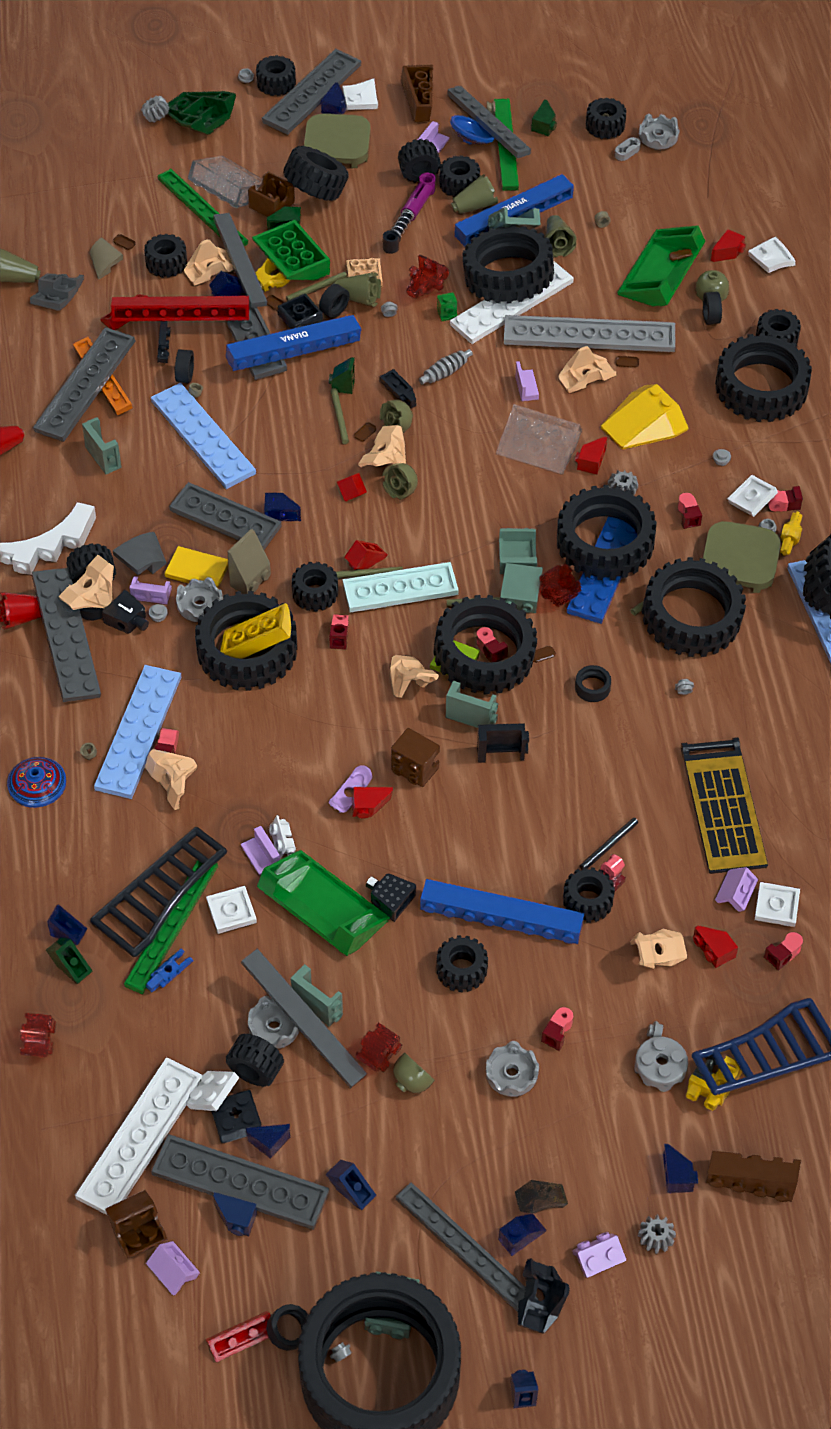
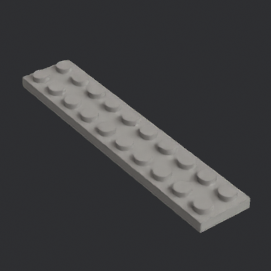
M505 315L504 344L571 348L588 346L594 349L675 352V323Z

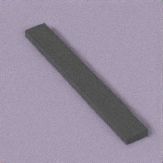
M230 213L215 214L213 220L245 296H249L250 307L267 306V299Z
M258 948L241 961L246 970L350 1089L367 1075L365 1070Z
M412 1182L408 1184L396 1196V1200L518 1312V1301L524 1298L525 1286Z

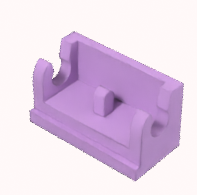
M133 577L130 585V594L137 600L160 604L168 603L172 590L170 581H166L165 586L140 583L137 581L138 577Z

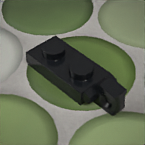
M168 321L160 322L157 363H168L170 353L167 350H169L170 340H167V337H170L171 327H167Z
M394 369L379 376V381L398 400L405 402L410 408L417 406V398L413 388Z

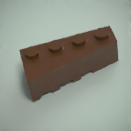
M407 65L402 67L400 82L414 122L430 121L433 94V65Z
M712 1151L706 1183L716 1188L726 1187L731 1188L735 1192H749L758 1197L767 1196L775 1198L780 1202H792L798 1184L801 1160L793 1159V1163L783 1162V1158L774 1157L770 1161L763 1160L760 1155L742 1158L740 1153Z

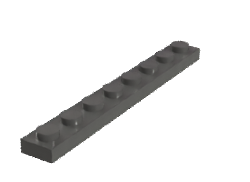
M462 86L448 89L447 95L516 158L531 154V148Z

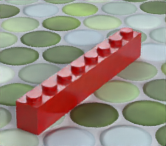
M249 296L112 297L111 301L112 321L249 320L250 315Z

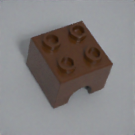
M269 171L262 176L263 180L259 189L256 190L255 184L248 189L249 208L266 217H269L284 206L290 207L295 203L293 184Z
M407 728L391 747V770L394 774L407 778L411 784L424 787L439 769V760L433 761L440 752V745Z
M146 1190L105 1208L118 1245L127 1259L168 1240L165 1230L157 1217L156 1206Z

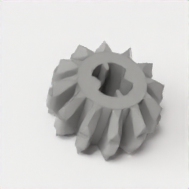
M155 96L142 105L141 111L149 122H156L168 114L169 106L162 96Z
M617 470L616 474L612 473L608 480L609 488L615 489L616 486H619L621 490L627 492L629 489L635 495L638 489L637 476H633L632 472L626 473L625 470L623 472Z
M657 1214L654 1220L648 1216L646 1222H641L638 1236L641 1238V1245L647 1244V1251L654 1248L657 1254L659 1253V1248L666 1252L668 1246H673L676 1232L673 1231V1223L667 1224V1217L660 1220Z

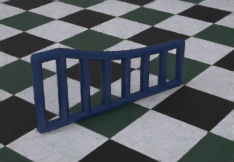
M806 998L790 1003L771 1019L748 1033L718 1045L693 1052L691 1055L711 1093L719 1095L831 1060V1051L823 1052L799 1012V1009L808 1007L831 1046V1029L811 998ZM790 1013L816 1056L806 1058L784 1021V1018ZM776 1024L798 1059L797 1062L788 1063L769 1029ZM761 1034L763 1035L781 1067L770 1068L754 1038ZM747 1043L763 1072L753 1075L737 1046ZM730 1050L745 1078L735 1080L720 1054L721 1052ZM712 1056L727 1083L717 1086L702 1058Z

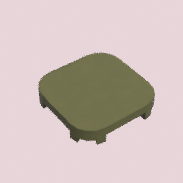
M317 114L308 120L306 124L305 147L318 149L341 163L351 164V169L358 168V164L368 161L370 122L366 118L358 115Z
M718 522L711 526L708 531L703 559H706V563H718L717 567L723 569V567L728 569V575H735L737 578V585L741 584L744 587L754 588L753 593H760L762 589H766L769 586L772 587L780 550V538L775 532L767 528L734 522Z

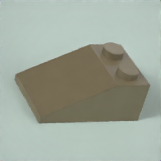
M250 529L227 551L230 586L237 591H241L242 594H248V591L255 592L263 581L268 580L271 575L270 561L255 531Z

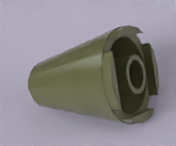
M483 174L452 199L453 203H451L454 212L461 214L495 206L498 204V198H494L495 190L488 177H485V174Z
M550 216L546 222L545 238H548L550 244H552L553 257L567 256L576 248V235L560 216Z
M0 249V282L35 283L40 278L41 270H38L37 265L7 250Z
M372 272L340 278L333 283L339 284L349 291V300L370 307H375L378 304L376 299L381 296V280L377 279L378 273Z

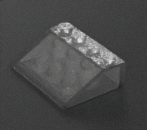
M224 156L192 161L188 179L194 185L204 188L207 193L216 195L219 200L228 202L233 208L247 206L249 204L248 189L253 184H255L256 190L259 189L263 180Z
M514 404L496 454L563 475L577 446L582 428L580 424Z

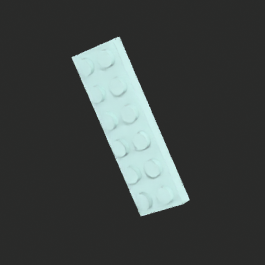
M451 562L343 579V587L350 613L459 595Z

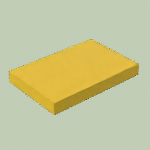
M178 546L165 571V577L189 583L191 579L203 581L210 577L218 588L229 566L228 559Z

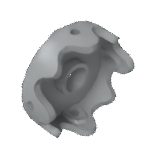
M647 114L642 124H640L639 138L643 144L650 148L668 149L678 141L680 130L678 129V121L676 117L668 119L663 114L653 119L651 114Z
M210 577L203 581L191 579L185 587L180 584L177 588V609L184 618L193 622H198L200 615L204 616L203 610L206 606L211 608L212 601L215 599L218 601L223 600L222 590L216 587L214 580ZM198 600L204 601L203 604H196L195 602Z
M269 996L260 998L258 1004L249 1011V1033L267 1040L277 1049L292 1043L299 1033V1029ZM273 1021L280 1024L277 1028H270L268 1025Z
M654 1037L640 1045L635 1057L634 1071L640 1075L645 1085L654 1086L661 1092H666L674 1084L683 1081L688 1068V1057L684 1048L677 1041L667 1037ZM660 1057L665 1058L667 1063L665 1065L658 1064L656 1059Z
M511 1041L506 1046L495 1048L490 1058L486 1061V1078L488 1083L496 1092L510 1097L524 1095L537 1082L539 1063L533 1051L523 1049L516 1041ZM509 1068H514L518 1073L511 1076L506 1071Z

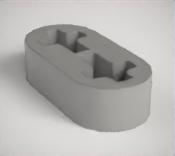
M632 137L618 145L615 149V158L619 161H625L640 150V140Z

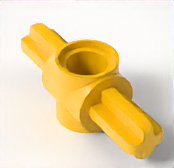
M798 511L792 513L790 522L783 526L780 537L783 542L780 553L783 556L790 555L792 547L799 543L802 533L800 523L803 516Z

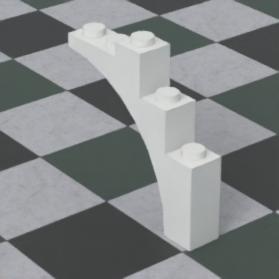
M77 502L65 520L52 530L28 540L0 543V562L11 564L15 572L32 575L39 559L56 563L64 546L75 549L84 545L96 519L95 507Z

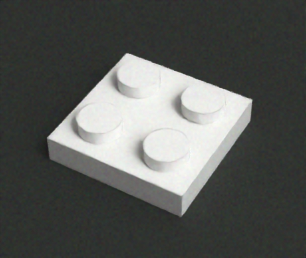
M751 475L727 500L729 504L754 517L778 491L776 487Z
M760 882L755 920L795 927L800 889Z
M245 886L206 897L218 934L257 923Z
M207 1071L202 1076L197 1088L190 1093V1098L186 1105L189 1109L217 1111L239 1077L235 1072Z

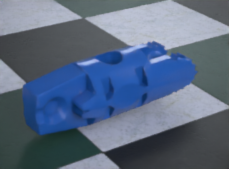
M182 948L150 975L152 979L147 982L146 988L151 993L160 986L164 988L193 962V959L189 957L180 965L176 963L185 952Z

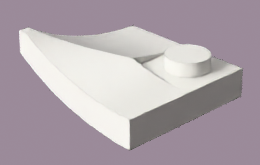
M374 79L360 84L342 86L346 110L378 109Z
M776 237L748 251L749 257L768 273L783 267L795 266L796 264L793 256Z

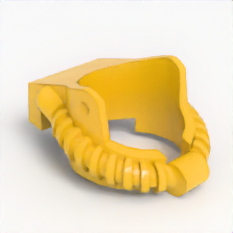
M269 258L255 272L265 292L269 290V286L279 288L291 281L287 280L281 272L273 276L270 275L277 267Z

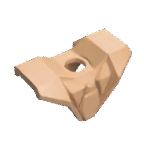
M209 239L199 244L185 267L184 273L195 286L210 280V277L222 271L230 272L234 270L227 251L216 247Z
M584 346L567 362L558 378L568 393L586 388V385L596 380L605 381L616 376V371L611 368L606 358L593 354L588 346ZM589 370L585 375H583V371Z
M398 425L383 426L374 441L375 445L370 453L365 454L358 463L360 467L366 465L381 466L385 464L390 466L395 463L406 464L402 427Z
M97 555L86 567V572L76 583L70 584L59 595V599L73 610L87 607H107L112 601L114 566Z
M401 655L392 657L390 675L393 692L396 697L402 698L411 680H416V684L420 687H425L439 677L433 670H425L423 665L414 657Z
M152 749L148 754L145 768L153 779L163 785L167 791V800L173 809L177 810L179 809L180 797L184 794L185 780L197 769V764L192 758Z
M661 929L649 935H643L639 932L630 941L631 945H638L641 959L640 965L655 969V965L673 966L687 959L684 939L679 932ZM656 943L661 947L660 955L655 951Z

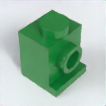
M454 292L437 295V311L442 322L452 320L458 316L457 299Z

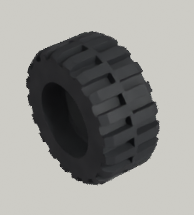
M297 146L291 151L283 169L284 177L295 188L325 201L338 199L349 178L348 170L341 162L325 152L323 153L318 149L305 146Z

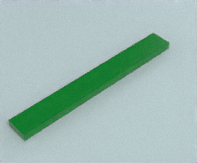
M494 99L495 117L513 132L510 99ZM498 142L502 191L519 190L516 157Z
M172 169L159 174L158 180L221 238L213 220V216L220 213ZM237 230L243 246L248 245V239Z
M197 860L192 870L196 872L203 864ZM218 863L213 865L174 907L154 941L142 952L127 977L124 987L140 994L145 992L147 982L152 979L150 975L161 965L217 870Z

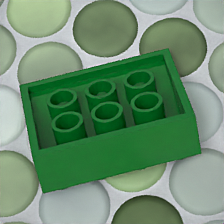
M296 220L252 237V240L287 280H317L330 274V258Z

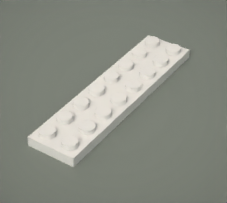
M554 262V279L552 282H549L550 286L547 289L543 288L541 294L536 293L531 299L525 298L522 302L517 300L509 304L505 301L495 303L494 300L490 302L483 300L450 320V326L473 344L505 324V315H521L572 284L574 277Z
M166 1057L76 1193V1199L106 1215L105 1208L126 1199L186 1107L190 1093L197 1088L203 1075Z

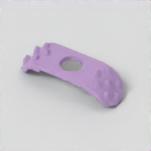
M363 765L356 767L338 792L329 800L330 806H333L334 810H339L340 813L347 812L352 806V797H347L344 794V790L346 788L353 789V787H367L372 779L371 770Z

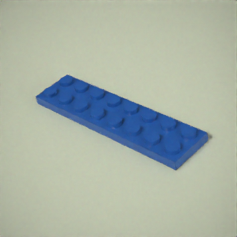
M608 517L595 547L604 549L623 547L637 538V532L628 523L614 517ZM583 572L567 607V613L602 624L622 577L617 576L616 580H610V577H603V580H597V576L591 575L588 578L585 577Z

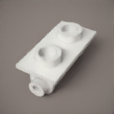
M277 815L270 824L269 832L273 837L274 847L281 859L283 854L289 856L295 853L296 847L293 838H286L292 835L289 823L285 819L279 820Z

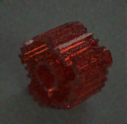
M565 563L563 565H556L539 577L542 586L540 591L542 597L545 600L550 599V602H553L557 607L577 597L578 593L582 591L581 583L579 580H575L576 578L571 574L573 570L569 565Z
M25 1013L24 1017L27 1019V1022L22 1024L20 1040L24 1042V1049L20 1048V1054L47 1057L48 1054L52 1055L54 1042H51V1035L56 1032V1021H54L51 1015Z
M378 1022L375 1031L369 1030L364 1035L360 1043L363 1045L360 1050L361 1052H356L355 1058L375 1072L379 1070L385 1072L390 1065L389 1059H391L393 1054L397 1055L403 1045L399 1043L400 1036Z

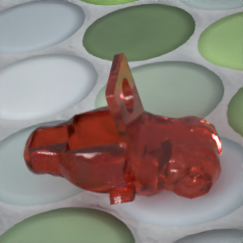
M420 254L418 256L419 268L411 266L409 269L411 272L409 274L411 277L410 285L406 289V294L415 299L429 294L435 289L441 291L444 288L442 285L443 280H446L450 273V270L445 265L439 264L437 261Z

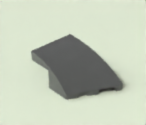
M45 274L38 279L39 292L30 297V304L60 311L75 296L84 280V275L72 278L68 277L67 274Z
M154 532L136 536L113 550V555L137 575L146 569L154 574L166 565L164 554Z

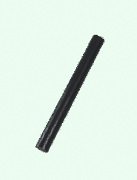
M632 818L580 865V868L587 867L588 869L631 831L639 823L638 820Z

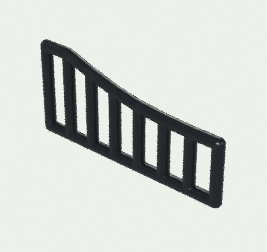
M194 827L90 919L91 924L132 957H137L154 941L162 925L181 898L213 865L227 854V849L199 827ZM196 836L217 851L209 859L189 844ZM183 849L203 865L194 872L174 855ZM168 861L189 877V879L181 886L159 868ZM154 874L176 891L170 901L145 882L151 875ZM140 887L165 908L158 917L130 894ZM125 900L153 922L154 925L149 934L119 911L116 906ZM110 913L143 941L134 948L104 924L101 919Z

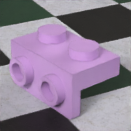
M605 1232L596 1236L597 1240L589 1242V1240L577 1244L576 1249L572 1250L573 1255L578 1258L584 1277L588 1278L626 1261L617 1235Z

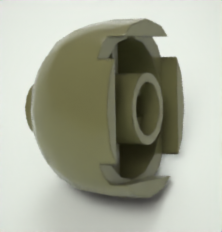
M705 271L696 282L697 296L703 301L704 293L719 292L721 301L725 300L729 294L728 279L720 271Z
M390 400L382 404L380 420L384 421L385 425L383 426H401L403 433L411 427L413 413L405 402Z
M395 463L388 466L382 477L385 476L383 486L386 492L392 498L397 497L399 500L413 494L418 485L415 470L405 463Z
M405 1052L394 1065L393 1074L398 1081L395 1085L404 1093L407 1090L412 1093L424 1092L435 1081Z

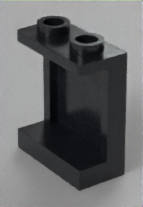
M525 723L478 725V763H486V753L519 752L520 761H524L525 754H528L529 731H525Z

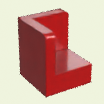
M359 473L337 481L344 501L367 493Z

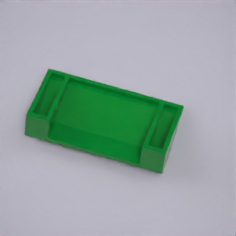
M699 225L656 229L617 294L650 306L668 305L706 242ZM691 249L692 255L690 257L670 260L669 254L671 252Z
M302 850L265 867L257 885L266 895L346 956L359 950L390 919L388 915Z

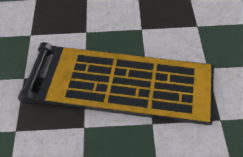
M735 737L732 740L695 744L681 743V753L684 758L709 873H724L731 869L747 867L749 870L767 868L768 862L739 738ZM731 747L734 749V751L689 755L691 751Z

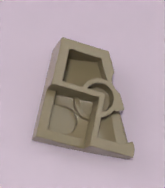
M102 237L96 241L90 250V257L98 279L111 273L110 267L123 260V254Z

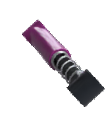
M423 173L420 175L419 183L403 206L401 215L394 224V227L383 233L384 252L394 254L399 250L401 234H404V230L408 228L407 225L411 223L410 221L415 220L429 196L435 193V176L433 174Z

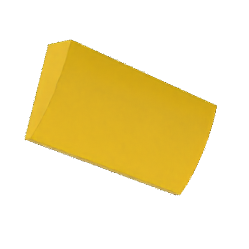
M286 603L225 630L220 651L230 657L243 659L290 638L291 619L288 605Z

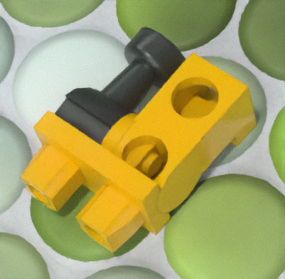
M726 1056L724 1061L735 1080H738L742 1071L736 1060ZM705 1057V1064L717 1086L727 1083L720 1069L716 1074L711 1072L713 1066L717 1065L713 1057ZM696 1068L689 1078L686 1097L696 1101L699 1095L706 1098L704 1106L711 1111H714L718 1105L722 1106L729 1092L713 1095L699 1069Z

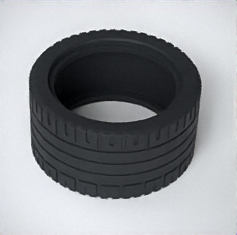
M374 1272L369 1275L361 1274L359 1277H351L350 1280H344L340 1282V1285L332 1287L331 1291H327L323 1298L316 1302V1306H313L310 1310V1315H307L301 1330L302 1334H300L298 1345V1363L304 1400L310 1414H312V1418L315 1422H318V1426L321 1429L440 1428L443 1421L449 1416V1411L452 1410L454 1401H456L461 1368L459 1331H457V1325L453 1321L451 1312H448L445 1303H442V1300L422 1283L419 1284L412 1278L407 1279L403 1275L397 1276V1274H387V1272H381V1274ZM386 1317L402 1321L415 1328L426 1339L433 1351L437 1366L427 1388L416 1399L397 1409L371 1411L352 1405L338 1395L325 1375L323 1369L325 1358L334 1340L346 1328L366 1318Z

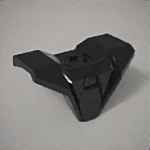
M529 1258L526 1261L522 1274L526 1280L524 1298L518 1301V1325L539 1333H545L559 1317L569 1295L570 1287L569 1284L562 1281L554 1266H547ZM537 1289L543 1292L544 1298L542 1301H538L535 1298Z

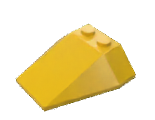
M658 384L644 385L630 393L601 425V429L623 450L675 438L686 432L688 425L680 406Z

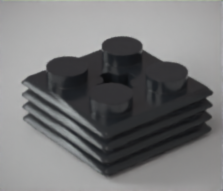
M306 293L277 306L279 317L290 329L323 321V312Z
M251 1090L226 1096L218 1110L211 1111L221 1143H227L262 1132V1124Z

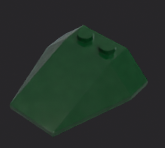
M227 91L182 92L168 102L169 110L167 115L183 127L200 133L211 134L217 127L224 125L230 119L236 94Z

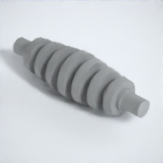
M470 349L465 352L460 350L439 359V361L424 371V376L419 378V382L422 385L426 382L433 383L441 380V378L452 375L462 365L467 363V358L473 355Z

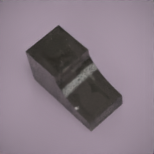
M530 1180L514 1192L520 1212L536 1214L545 1209L563 1208L568 1204L562 1184Z

